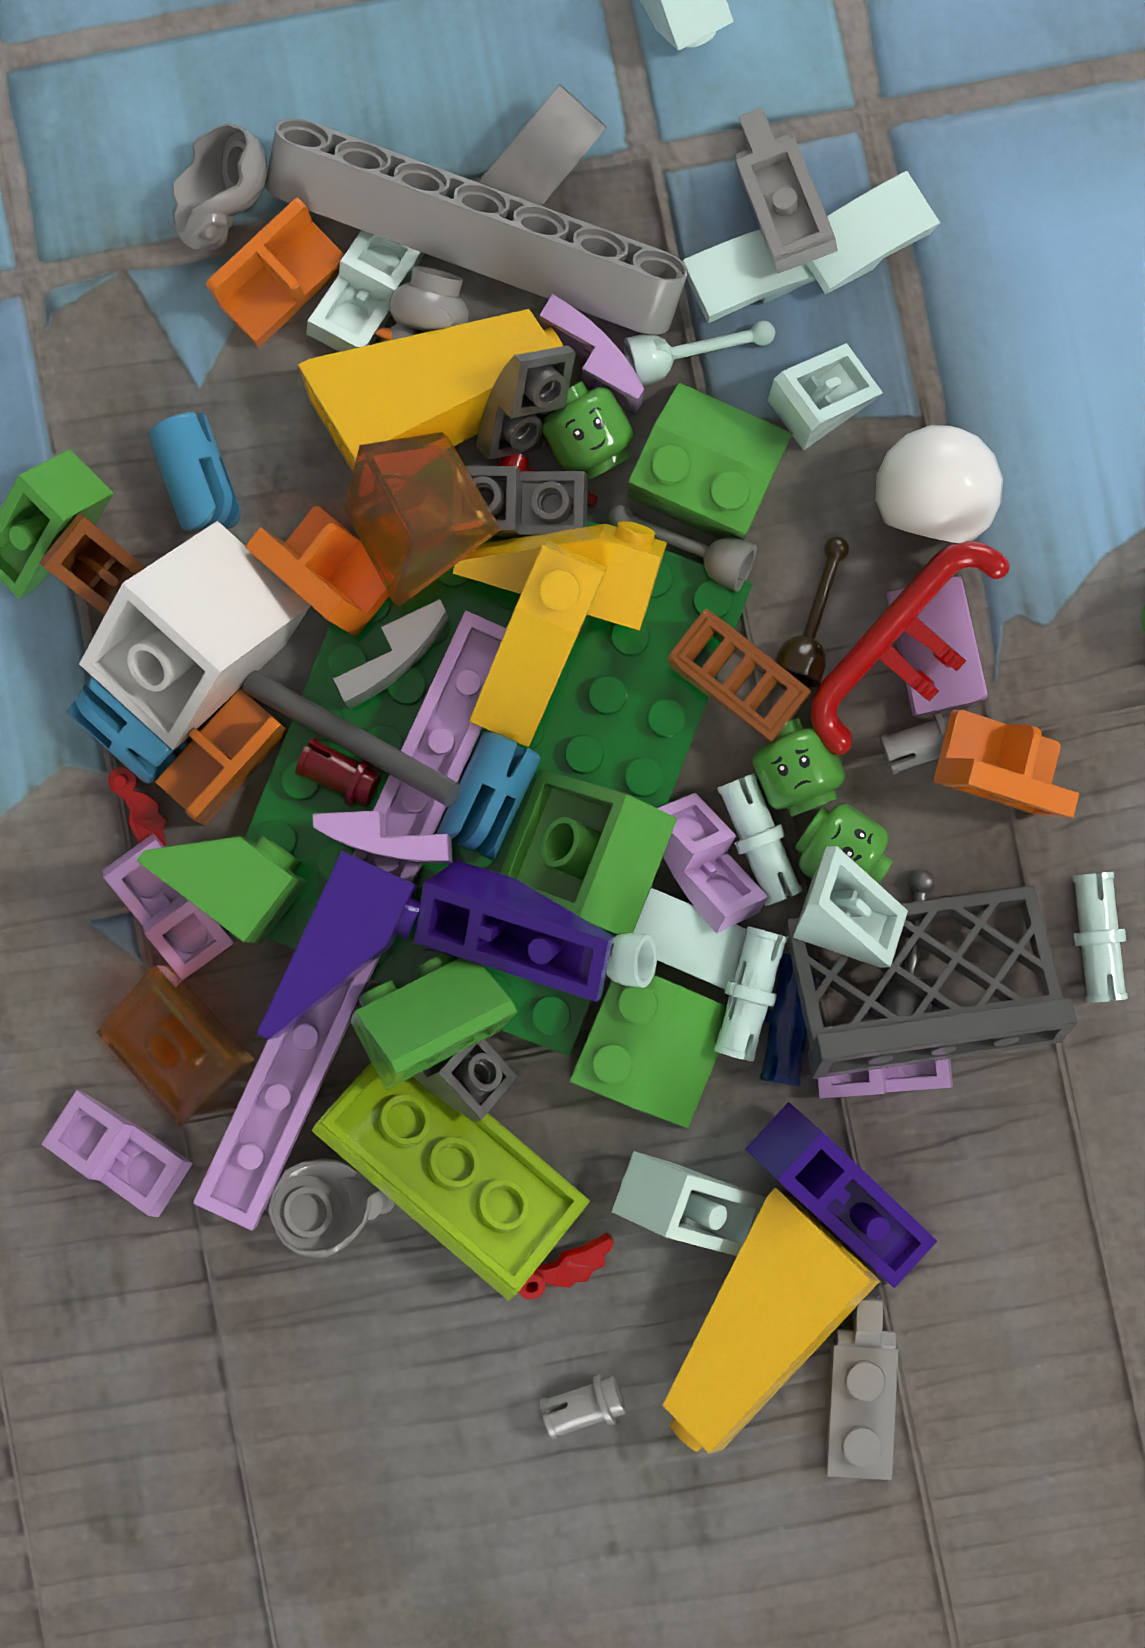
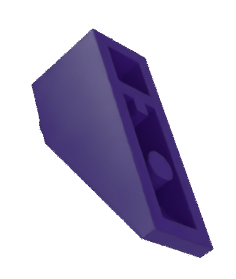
M342 851L257 1034L267 1039L279 1038L390 949L397 935L408 939L418 920L421 902L414 899L419 886Z
M455 860L452 864H449L424 882L414 943L595 1002L601 998L613 936L515 878Z
M789 1102L745 1148L752 1157L893 1288L903 1280L937 1242L930 1233L822 1130Z

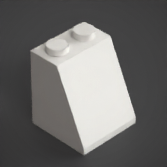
M216 521L122 583L79 665L174 750L189 737L188 734L194 727L197 729L244 685L245 679L251 672L259 671L287 644L311 605L247 550L245 545L221 523Z

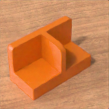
M297 197L206 281V286L217 306L259 348L339 274L340 261L345 254L312 221L307 206Z
M314 506L285 543L260 527L245 546L247 550L324 618L355 637L358 636L401 582V575L320 506Z
M239 688L201 731L194 727L188 735L193 740L155 783L179 803L191 819L206 826L283 741L288 730Z
M966 710L951 711L933 783L1038 816L1074 818L1080 794L1052 784L1061 745L1058 741L1043 737L1040 728L1028 724H1005Z

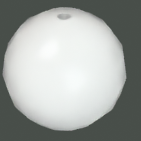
M930 425L906 434L887 452L877 473L875 500L884 523L889 526L948 542L962 543L974 541L991 526L1002 502L1003 477L995 454L978 436L953 426Z

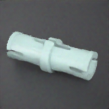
M752 773L734 782L720 786L717 790L722 795L740 839L734 843L738 854H746L758 886L768 895V899L764 904L768 906L787 899L786 896H794L802 892L803 889L797 881L781 842V838L786 836L781 824H774L757 783V776L755 773Z
M1114 872L1072 876L1075 884L1080 933L1073 934L1075 946H1081L1087 993V996H1085L1086 1003L1128 999L1125 991L1120 942L1126 941L1125 929L1118 928L1113 878H1115Z
M748 926L734 980L727 981L724 993L729 995L714 1051L738 1059L754 1061L758 1038L768 1006L774 1007L777 994L772 991L779 962L788 937Z

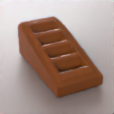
M708 609L701 613L667 659L673 671L770 743L775 741L811 694L810 689ZM713 637L720 642V645L703 667L700 668L693 661ZM735 653L742 660L722 685L714 678L732 654ZM757 669L764 676L744 701L740 700L735 694L751 673ZM777 684L785 692L766 717L763 718L755 710Z

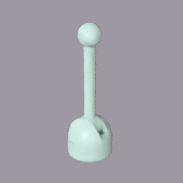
M762 320L756 322L750 330L671 347L665 339L657 335L640 334L624 338V354L642 385L646 386L663 380L670 371L675 359L750 342L766 346L774 340L775 328L770 322Z
M635 933L615 936L612 940L606 975L612 981L625 986L643 988L648 986L654 976L657 962L656 944L652 936Z

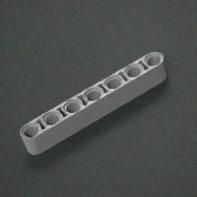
M286 119L276 125L265 184L267 191L274 197L287 203H291L298 197L311 212L549 299L553 294L577 310L644 334L658 335L666 333L670 329L688 271L684 262L676 256L311 121Z

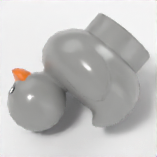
M414 266L411 281L396 289L390 298L389 310L396 324L391 328H380L376 330L375 334L381 339V342L420 334L419 330L429 332L469 323V309L466 302L460 296L463 279L442 270Z

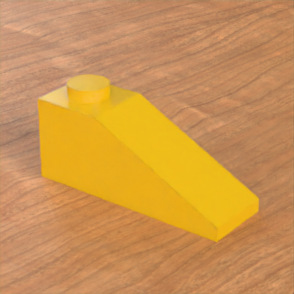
M619 521L617 527L609 524H600L467 546L456 560L453 574L521 594L542 545L546 541H550L608 567L587 615L640 630L667 542L655 539L656 533L649 527L634 522Z
M546 541L542 545L469 722L510 738L529 748L608 567L550 541Z

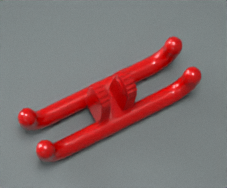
M966 541L953 543L935 554L826 676L814 695L810 716L813 729L831 753L834 755H844L850 750L852 734L839 719L837 708L841 701L879 659L929 702L939 692L935 687L934 681L920 669L916 670L892 645L904 631L932 650L933 656L947 668L952 667L955 671L961 668L966 660L917 616L954 574L961 569L968 567L976 568L991 579L998 580L1004 578L1010 569L1009 560L1006 556L983 542Z

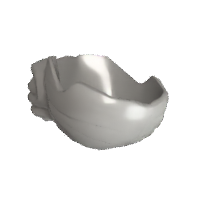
M231 123L214 127L194 141L192 144L193 157L191 163L172 183L173 196L176 201L173 210L172 227L178 233L182 242L195 250L202 247L211 251L222 248L226 244L228 230L232 227L234 216L251 207L261 195L266 184L267 159L262 144L247 129Z
M321 1158L304 1161L284 1170L279 1176L269 1198L267 1210L277 1235L287 1248L303 1257L325 1258L341 1251L358 1236L367 1220H374L379 1214L390 1212L395 1203L345 1159L340 1161Z

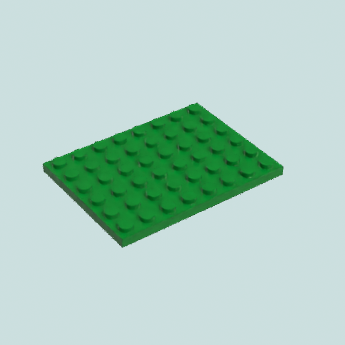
M431 459L387 480L363 540L366 546L401 575V582L357 637L332 622L330 623L302 693V696L400 751L465 610L507 629L521 594L453 574L456 560L467 546L514 539L516 537L454 533L452 531L453 468ZM587 520V527L600 525L595 522ZM665 550L640 630L587 615L529 746L530 749L540 755V763L495 859L490 860L481 856L478 852V847L475 850H468L458 845L455 836L451 839L452 862L458 860L500 873L540 769L626 793L655 808L667 805L709 698L670 668L667 660L668 656L705 609L710 610L732 628L736 629L753 583L744 580L741 589L735 592L712 580L708 576L704 564ZM440 599L448 615L449 622L427 653L391 686L373 698L350 709L344 702L333 678L392 651L381 627ZM712 637L693 662L702 668L720 645V642ZM292 720L245 839L257 844L261 837L264 836L270 841L273 840L302 862L295 873L306 880L308 884L267 937V939L296 950L341 852L343 851L353 856L355 851L354 848L340 843L313 828V814L373 811L390 774L374 766L373 768L382 772V779L376 794L368 806L364 807L356 803L350 807L344 804V796L305 777L297 776L295 768L304 747H308V742L313 737L320 740L322 744L362 762L363 759ZM519 743L516 744L517 746L526 749V746ZM422 864L414 882L415 885L419 886V890L414 898L415 900L421 902L424 882L449 864ZM416 922L408 939L397 935L393 946L380 956L370 979L382 984L393 980L397 989L420 978L416 970L419 966L444 952L414 943ZM605 931L606 933H608V934H610L611 936H613V938H614L615 936H617V935H615V934H613V933H610V932ZM484 966L512 1000L517 1010V1013L504 1026L502 1031L570 1057L591 1000Z

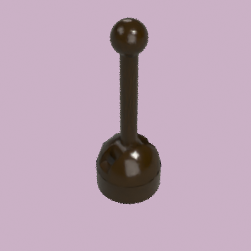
M841 537L830 538L824 546L827 561L803 635L795 636L785 641L775 658L777 664L807 687H819L826 668L825 651L823 646L815 640L838 564L849 554V545Z

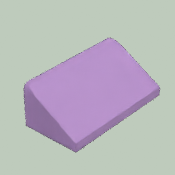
M953 576L917 617L966 660L958 671H955L952 667L947 668L933 656L932 650L905 631L896 639L898 651L916 670L920 669L934 681L935 687L939 690L929 702L906 683L913 717L967 707L987 699L986 684L961 576ZM905 588L886 594L889 606Z

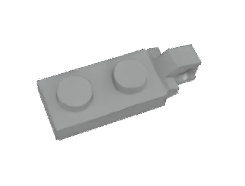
M762 107L740 115L739 120L748 149L735 154L737 170L777 273L837 252L834 232L795 137L790 138L789 134L775 139Z
M866 1296L852 1311L851 1329L837 1328L836 1342H831L825 1473L830 1477L892 1480L899 1349L896 1347V1333L894 1331H882L883 1300H880L879 1296Z

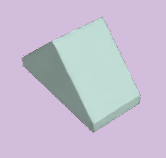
M845 343L782 371L774 378L767 401L789 432L793 433L792 436L804 451L875 401L883 392L848 344Z
M829 846L826 847L811 881L793 938L880 968H890L908 910L840 848Z

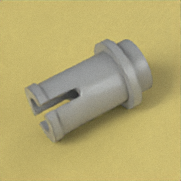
M937 712L933 714V721L890 735L880 736L882 747L885 748L883 751L892 775L898 774L899 771L939 759L950 715L942 717L941 713Z
M600 1374L592 1377L593 1383L551 1398L545 1397L540 1399V1409L542 1412L546 1411V1414L542 1415L552 1440L606 1421L609 1426L615 1425L616 1417L626 1414L623 1396L614 1376L603 1379Z

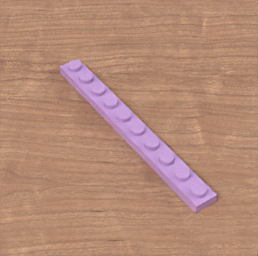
M466 610L401 749L407 755L458 783L485 729L469 722L506 632V628ZM389 775L373 811H380L385 815L386 837L435 835L447 807ZM355 849L353 854L354 857L413 884L423 864L382 858ZM380 957L279 1038L268 1039L193 1204L251 1231L257 1227L350 1024L352 1015L359 1004L358 998L363 995Z

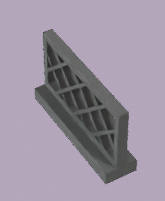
M1034 885L901 904L908 910L901 934L909 938L894 962L892 961L890 968L877 967L885 975L869 997L837 976L850 957L842 955L830 971L808 956L805 941L793 938L799 918L787 919L784 925L810 1044L807 1058L812 1079L1061 1043L1078 1023L1072 999L1063 998ZM1021 906L1027 931L1018 944L986 924V921L995 909ZM985 911L980 919L971 914V912ZM950 916L971 930L956 953L924 932L933 918ZM923 919L918 928L908 922ZM977 935L1009 955V958L994 979L962 958ZM1029 940L1033 954L1024 949ZM915 944H918L948 964L932 988L900 967ZM1015 960L1039 976L1043 996L1023 999L1000 983ZM953 969L986 990L977 1005L959 1007L938 992ZM812 975L822 981L817 991H815ZM891 978L924 999L913 1015L898 1017L876 1002ZM829 986L861 1008L850 1024L823 1027L818 1002ZM992 995L1003 1001L986 1004ZM929 1004L941 1010L924 1013ZM867 1012L878 1019L861 1022Z

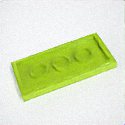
M372 1062L311 1130L508 1301L519 1292L590 1202L588 1198L489 1113L482 1120L474 1122L433 1094L413 1076L386 1090Z

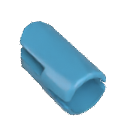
M185 412L155 424L148 432V439L181 529L186 531L204 530L216 521L221 523L226 529L234 527L240 521L241 509L207 416L204 413L197 412L199 417L197 418L194 412Z
M92 676L89 677V682L82 687L77 695V699L66 711L144 783L148 784L157 780L178 757L174 750L164 743ZM188 739L182 742L178 747L184 750L187 746Z
M484 731L460 779V793L455 802L447 807L436 834H448L451 839L456 836L458 845L468 850H475L478 847V852L481 856L494 860L540 763V755L528 747L524 749L517 746L516 741L492 731Z

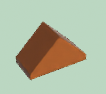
M78 513L39 561L40 565L104 615H106L122 583L146 568L80 513Z

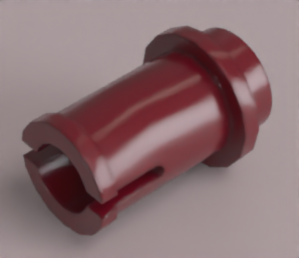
M314 737L309 740L308 747H304L295 768L297 776L305 777L344 796V804L350 807L356 803L364 807L368 806L376 794L382 779V772L373 768L374 765L365 760L362 762L322 744L320 740Z

